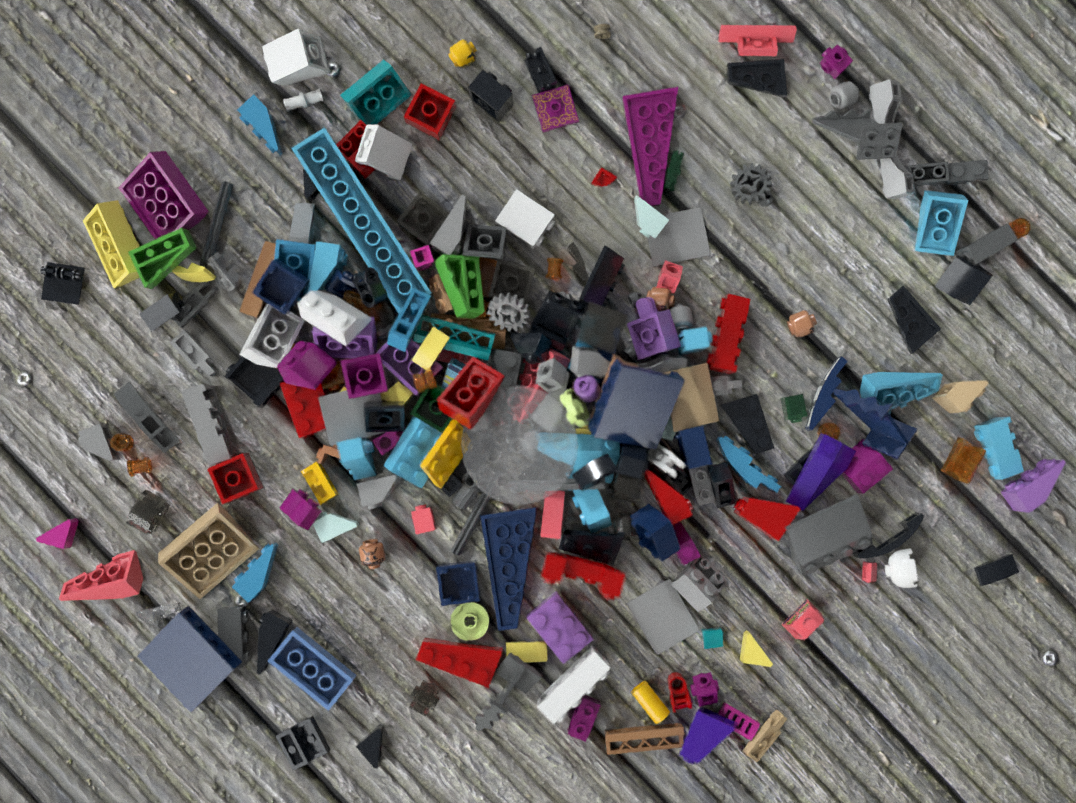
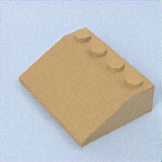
M217 503L158 553V561L164 569L201 599L259 550V548L235 519Z

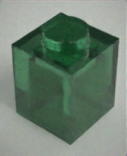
M803 394L780 398L785 421L790 420L791 423L802 422V417H808Z

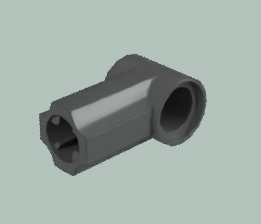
M467 472L463 476V484L452 498V502L460 509L466 510L476 494L482 492L487 486V479L483 475Z

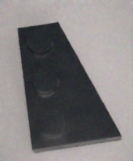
M784 59L727 63L728 84L783 98L787 97Z
M901 286L887 298L910 354H913L941 330L938 324L904 286Z
M758 394L720 405L754 454L774 449Z
M564 530L558 549L614 566L625 532L608 534V531L589 533L582 530Z

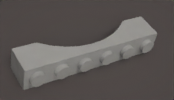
M889 79L869 86V99L873 108V120L878 124L894 123L897 110L902 102L899 81ZM897 153L895 158L880 159V174L883 177L884 184L883 193L887 199H899L916 194L913 175L901 163Z
M573 346L570 370L578 377L594 375L595 378L605 379L611 362L604 359L593 348ZM661 353L654 359L637 364V366L664 373L686 368L687 358L680 354Z

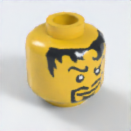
M461 39L449 49L450 53L448 55L456 68L458 66L465 68L476 60L475 52H477V49L471 41L468 43L465 39Z

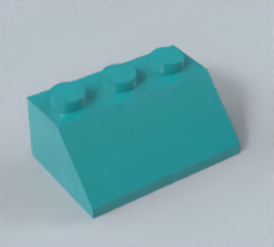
M383 59L340 96L359 120H362L366 125H376L412 96V94L394 68Z

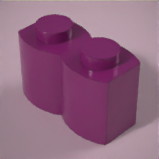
M292 489L279 508L299 527L309 530L322 512L318 508L319 503L312 498H308L309 494L304 490L299 489L297 491Z

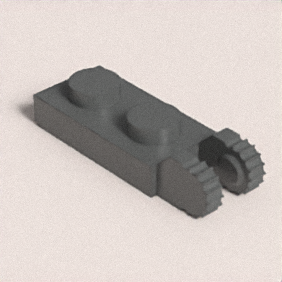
M211 281L201 282L182 299L185 308L181 309L182 312L171 318L180 328L185 327L210 302L209 300L214 298L219 292V289L214 287L205 296L201 293L210 285Z

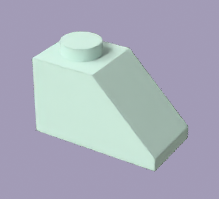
M636 195L634 202L637 225L642 228L639 232L647 238L650 236L656 238L669 219Z
M327 512L319 514L317 520L313 523L321 543L360 526L357 521L335 513L327 514Z

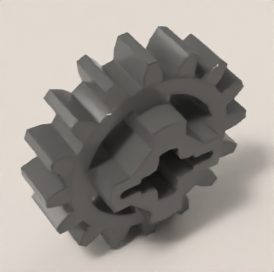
M753 163L750 164L749 168L744 164L742 171L737 168V175L732 174L734 181L730 182V186L733 187L731 192L735 194L736 200L741 198V204H744L746 201H748L749 205H752V201L759 204L760 198L766 200L765 193H771L769 189L772 187L771 175L767 174L766 168L761 170L760 164L756 168Z

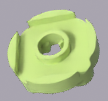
M573 388L560 395V400L568 411V421L571 424L575 423L579 427L589 424V421L586 420L590 418L588 408L585 402L578 399L574 394Z
M477 602L462 603L454 609L451 615V627L454 634L460 639L467 641L477 640L486 633L490 618L487 610ZM473 616L475 618L473 621H476L474 625L469 624L468 626L465 624L467 622L465 618Z

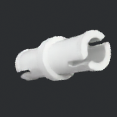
M320 89L305 94L301 92L298 96L283 99L286 110L289 111L302 106L306 108L309 104L323 101Z

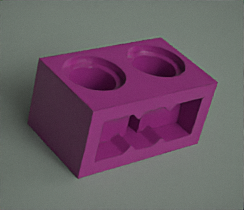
M584 694L580 698L582 701L575 708L567 732L568 735L586 742L601 704L600 700Z

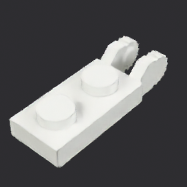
M658 444L656 450L650 448L648 450V461L674 478L678 475L672 469L674 463L678 467H685V464L676 455Z

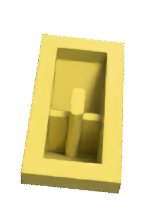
M747 630L743 632L740 660L747 664L766 667L773 666V663Z

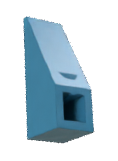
M253 94L237 109L241 114L239 118L246 126L251 124L254 128L252 132L260 140L264 138L267 141L265 145L272 153L276 151L281 156L282 150L272 115L266 106Z
M277 543L267 544L261 550L262 555L258 559L254 558L247 565L249 569L245 573L241 572L234 579L236 583L232 588L248 603L252 602L267 586L278 547Z

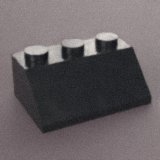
M604 245L578 302L597 312L601 308L605 309L609 301L606 296L609 291L613 292L617 284L614 279L617 274L621 275L625 264H622L624 258Z

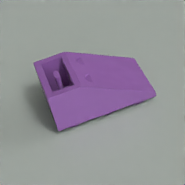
M1043 459L1036 464L1037 467L1033 470L1023 472L1020 475V479L1007 483L1001 494L1012 510L1030 513L1046 502L1066 463L1065 460Z

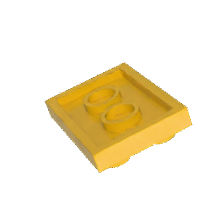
M452 419L420 464V467L430 480L439 488H442L445 482L448 481L454 469L459 465L461 459L473 444L458 421Z

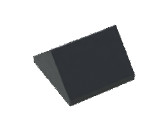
M404 401L365 402L364 418L366 433L405 431Z

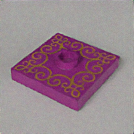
M568 85L532 95L543 133L579 122Z

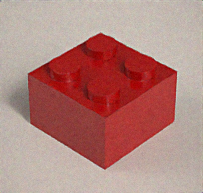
M421 83L404 115V120L406 124L440 140L457 108L454 99Z
M242 453L207 469L222 505L229 504L263 489L249 453Z

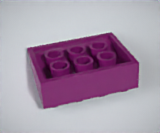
M166 151L150 152L118 187L154 239H158L180 228L190 230L209 213Z

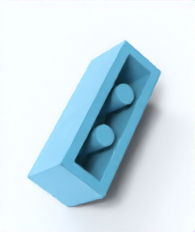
M707 327L682 331L678 335L681 347H678V352L680 355L702 352L710 347L709 343H712L711 332H707Z

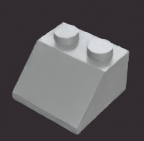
M392 475L358 483L362 507L368 506V509L382 506V502L387 501L401 477Z

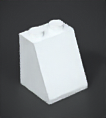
M297 29L262 46L264 59L269 70V78L272 83L285 86L330 73L321 37Z

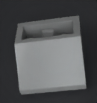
M700 553V557L691 561L677 575L671 585L699 612L713 603L728 580Z

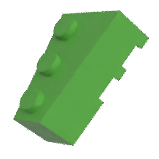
M180 228L128 253L144 288L153 289L196 249V245L189 230Z
M443 254L435 260V266L456 317L475 319L483 314L484 303L479 257Z

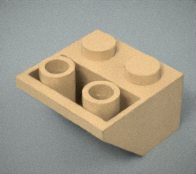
M984 380L944 384L932 399L948 413L967 412L973 406V400L984 394L986 391L985 387L989 383Z

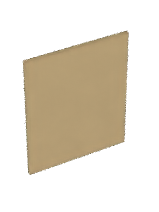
M703 363L673 370L678 372L685 380L671 413L674 432L719 421L708 364Z

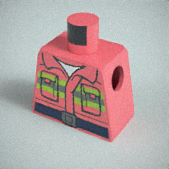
M807 599L781 625L795 639L805 640L824 622L822 613Z

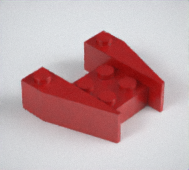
M547 552L541 578H545L544 582L556 585V582L561 583L563 573H565V577L570 579L584 578V582L596 585L597 582L599 592L603 594L604 598L614 600L615 597L620 598L626 576L624 572L605 563L579 558L564 552Z

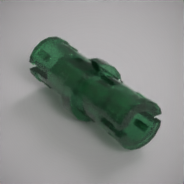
M679 151L672 152L670 165L666 169L667 176L663 189L667 190L669 188L668 191H675L678 175L681 174L680 167L684 153L680 152L679 154Z

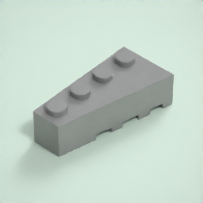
M201 384L181 390L196 430L198 441L203 449V459L208 463V466H214L235 457L215 386Z

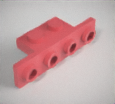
M721 25L718 39L719 42H737L739 56H777V43H793L797 27L790 25Z

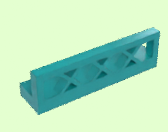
M422 315L414 334V342L423 343L429 332L421 330L423 321H427L438 330L446 326L453 332L452 335L448 336L450 339L443 349L489 360L495 337L494 333ZM463 331L468 332L472 339L462 341L458 334ZM481 336L490 338L488 347L481 346L477 339Z

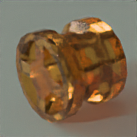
M824 423L818 428L817 434L818 437L821 433L827 434V436L837 440L840 436V429L834 423Z

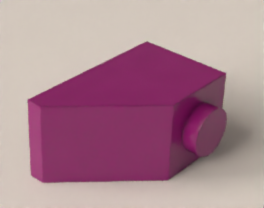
M677 522L673 524L681 548L676 552L680 563L685 565L700 557V554L682 523Z

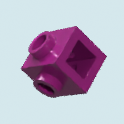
M837 44L833 49L829 47L821 55L823 59L819 64L825 73L830 74L836 79L849 67L853 59L845 48Z
M700 673L692 676L693 684L690 685L692 696H696L699 707L718 703L717 691H719L717 679L713 680L712 673Z

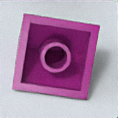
M380 353L341 361L349 399L388 392Z

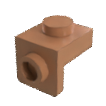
M323 445V448L320 447L316 456L318 458L317 463L324 464L327 455L340 459L338 445H333V447Z

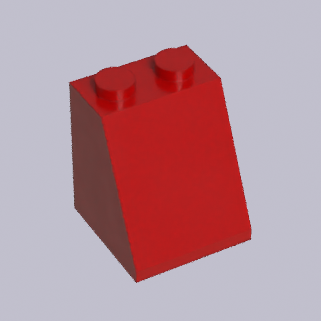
M743 497L742 499L739 498L734 504L733 508L735 510L733 513L771 539L779 541L786 531L785 527L791 524L801 508L794 505Z

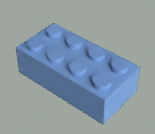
M298 627L291 631L268 660L271 665L328 711L357 676Z

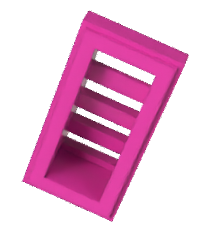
M724 702L718 714L725 716L726 712L730 710L728 719L732 720L734 715L737 714L735 722L738 725L742 718L745 719L741 728L737 726L734 731L752 741L760 723ZM749 723H752L748 731L746 732L745 730L747 726L749 725Z

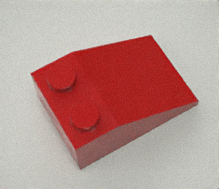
M472 357L437 399L440 411L472 430L484 415L501 385L504 375Z
M646 470V473L643 472L663 515L671 520L672 525L693 515L691 512L693 506L689 499L684 498L651 471Z

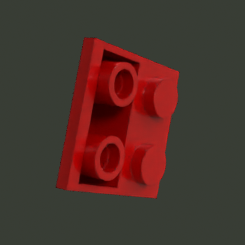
M360 120L336 146L347 162L366 179L375 168L355 162L366 128V124Z

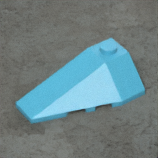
M907 372L863 375L860 387L861 398L873 396L881 406L892 404L888 412L890 414L892 409L907 406V402L914 399L920 400L938 392L943 375L941 373Z
M540 432L538 450L557 461L562 460L571 465L570 468L577 470L607 453L617 466L620 442L595 438L590 434ZM614 474L604 477L606 483L612 482Z

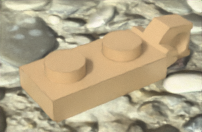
M776 709L742 751L758 762L782 733L780 729L787 718Z

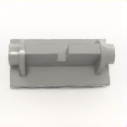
M217 252L204 261L207 264L208 270L216 275L220 285L227 289L228 292L242 283L240 281L241 278L233 268L226 271L225 268L230 264L222 254L220 255Z
M707 465L689 469L697 506L715 502Z

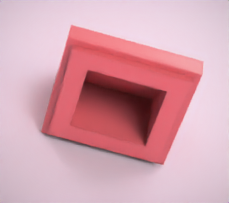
M863 561L862 581L867 583L876 582L877 563Z

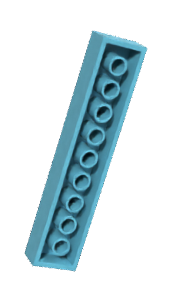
M325 127L292 147L291 149L367 266L374 268L378 272L387 296L397 312H401L413 288L432 295Z

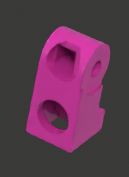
M429 245L410 251L417 271L433 267L432 263H434Z
M404 431L386 432L373 440L382 457L394 449Z

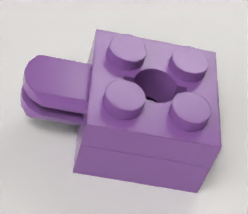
M640 298L636 302L640 319L627 323L638 360L681 347L670 310L658 312L653 298Z

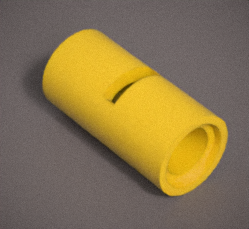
M646 680L639 683L631 691V694L655 724L660 723L670 714L669 709Z

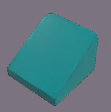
M721 627L701 629L704 649L723 647V630Z

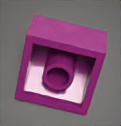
M298 341L277 365V368L285 383L316 389L337 362L314 343Z
M863 439L852 447L856 453L848 468L842 473L854 490L861 494H864L893 470L878 451L863 445Z

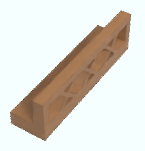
M682 723L604 730L607 755L681 748L684 744V728ZM668 736H679V742L670 743L666 738ZM648 738H661L656 745H651L647 741ZM629 740H642L636 747H632L627 743ZM610 742H623L619 748L610 749Z

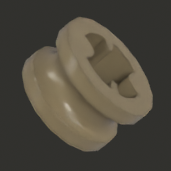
M609 24L594 26V31L596 32L594 37L596 39L611 37V32L609 31L611 26Z

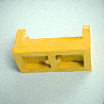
M315 462L301 471L320 505L339 495L322 464Z

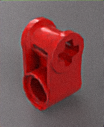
M678 672L671 673L667 678L673 713L679 709H692L691 698L684 677ZM676 679L681 680V684L678 687L672 686L673 681Z

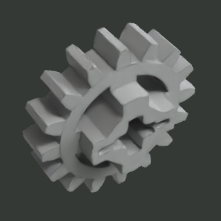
M500 293L499 298L494 296L493 301H490L487 314L490 315V321H495L494 326L500 325L501 330L505 327L508 332H510L511 328L518 331L519 327L523 329L525 324L528 323L530 315L529 305L523 304V298L518 300V295L511 297L510 293H507V296L504 297Z

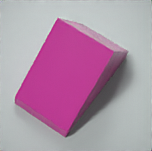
M77 518L68 519L35 539L39 543L61 549L71 548L79 521Z

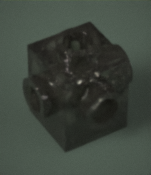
M423 680L420 687L415 686L411 694L414 698L409 708L427 716L431 707L435 708L440 699L437 696L440 689L433 683Z

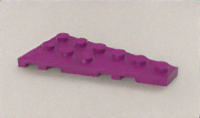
M678 87L622 96L639 197L652 207L660 206Z

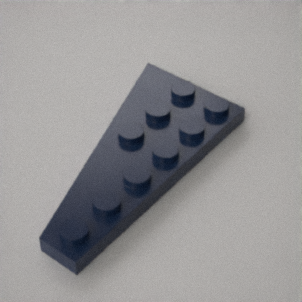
M538 507L480 516L498 631L519 627Z

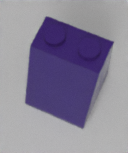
M702 706L695 714L679 755L683 756V760L690 764H698L735 730L738 723Z

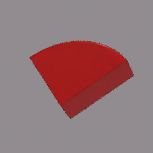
M601 167L591 184L597 187H606L611 185L617 179V176Z

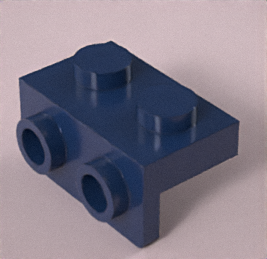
M336 269L324 287L326 291L356 306L362 300L353 282L354 275L346 270L342 272Z

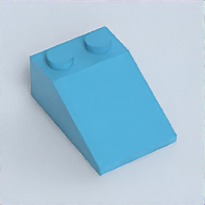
M924 191L920 207L915 251L954 256L968 203L964 195Z
M316 241L308 293L310 291L326 290L324 287L336 269L343 271L344 265L346 266L348 262V254L340 245Z

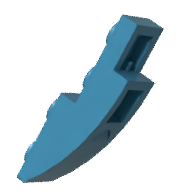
M726 436L716 439L724 459L744 482L752 488H757L759 484H762L772 492L777 493L781 486L777 484L778 480L769 474L765 476L761 473L762 469L755 464L749 465L753 458L749 456L750 452L743 447L737 448L733 445L734 441Z

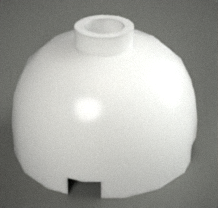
M911 548L894 552L888 559V565H885L886 577H890L892 582L901 588L918 586L914 582L918 581L915 560L910 559L909 555L913 554Z

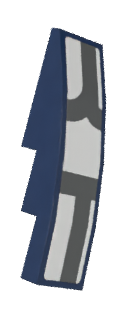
M842 356L836 358L815 393L805 425L807 431H812L836 401L830 395L842 382L836 376L848 362Z

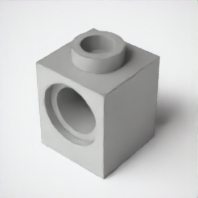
M555 358L540 363L536 384L548 393L563 388L566 368Z

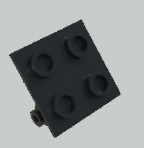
M47 262L45 267L42 266L40 272L45 277L41 300L79 305L85 267Z

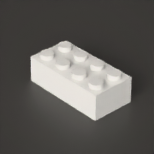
M591 645L537 698L538 709L553 724L557 721L561 722L567 716L566 712L571 707L575 708L582 701L580 698L585 693L590 694L596 686L594 684L599 679L604 680L610 672L608 670L611 669L609 662Z

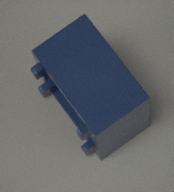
M277 258L271 261L252 294L286 315L292 310L310 280Z
M703 426L675 432L676 435L673 438L678 441L682 462L685 464L684 469L712 464Z
M647 504L630 516L632 519L631 525L635 528L639 538V546L649 550L653 558H658L663 562L681 549L671 520L652 505Z
M476 560L443 564L436 567L441 606L480 601L481 595Z

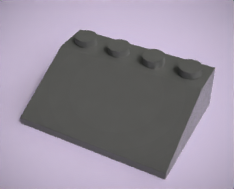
M857 494L785 527L792 559L803 576L812 574L819 568L829 566L843 557H849L852 553L860 549H866L873 544L872 532Z

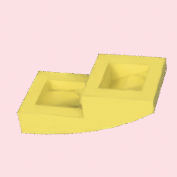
M191 263L188 269L178 265L172 270L182 280L189 282H208L216 278L208 269L195 263Z
M433 327L412 361L426 371H429L450 337Z
M545 641L506 642V657L509 653L518 656L524 663L547 661V643Z

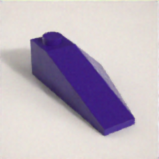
M821 433L785 502L801 508L800 510L804 511L848 468L856 451Z

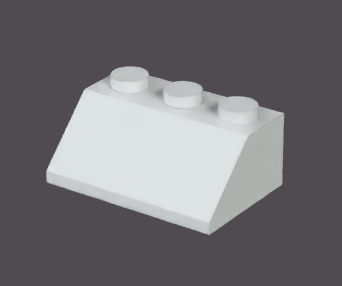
M326 290L310 291L298 303L302 319L345 346L372 320L371 317Z
M267 304L263 308L239 355L255 364L277 368V365L289 353L305 320L292 312L284 315Z

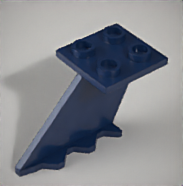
M834 389L833 394L871 429L863 441V445L898 460L916 434L917 428L893 419L888 413L892 404L881 406L873 396L861 398L858 390L855 389L850 391Z

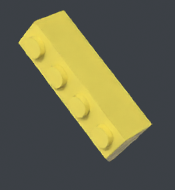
M118 200L96 204L83 222L115 289L140 278L128 253L140 247V244L136 241L132 227L128 223L124 209L120 206Z

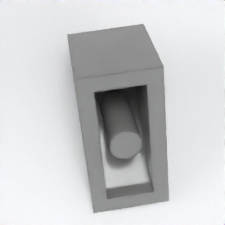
M98 424L78 432L80 435L79 443L86 451L108 461L120 460L107 424Z

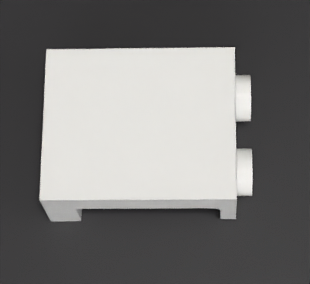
M366 125L355 162L369 165L387 174L389 179L401 180L410 155L412 143L379 125Z
M516 189L495 220V223L499 227H506V230L534 249L535 246L539 247L545 239L543 235L546 230L550 231L554 226L555 214Z

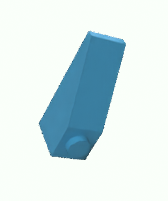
M415 288L412 289L389 332L388 345L401 351H406L431 295Z

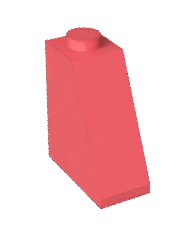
M563 490L545 491L541 537L560 539L565 497V491Z

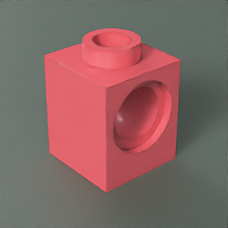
M665 260L656 288L669 289L674 294L681 279L683 266Z
M426 504L416 506L415 511L411 512L416 535L436 530L432 507H427Z

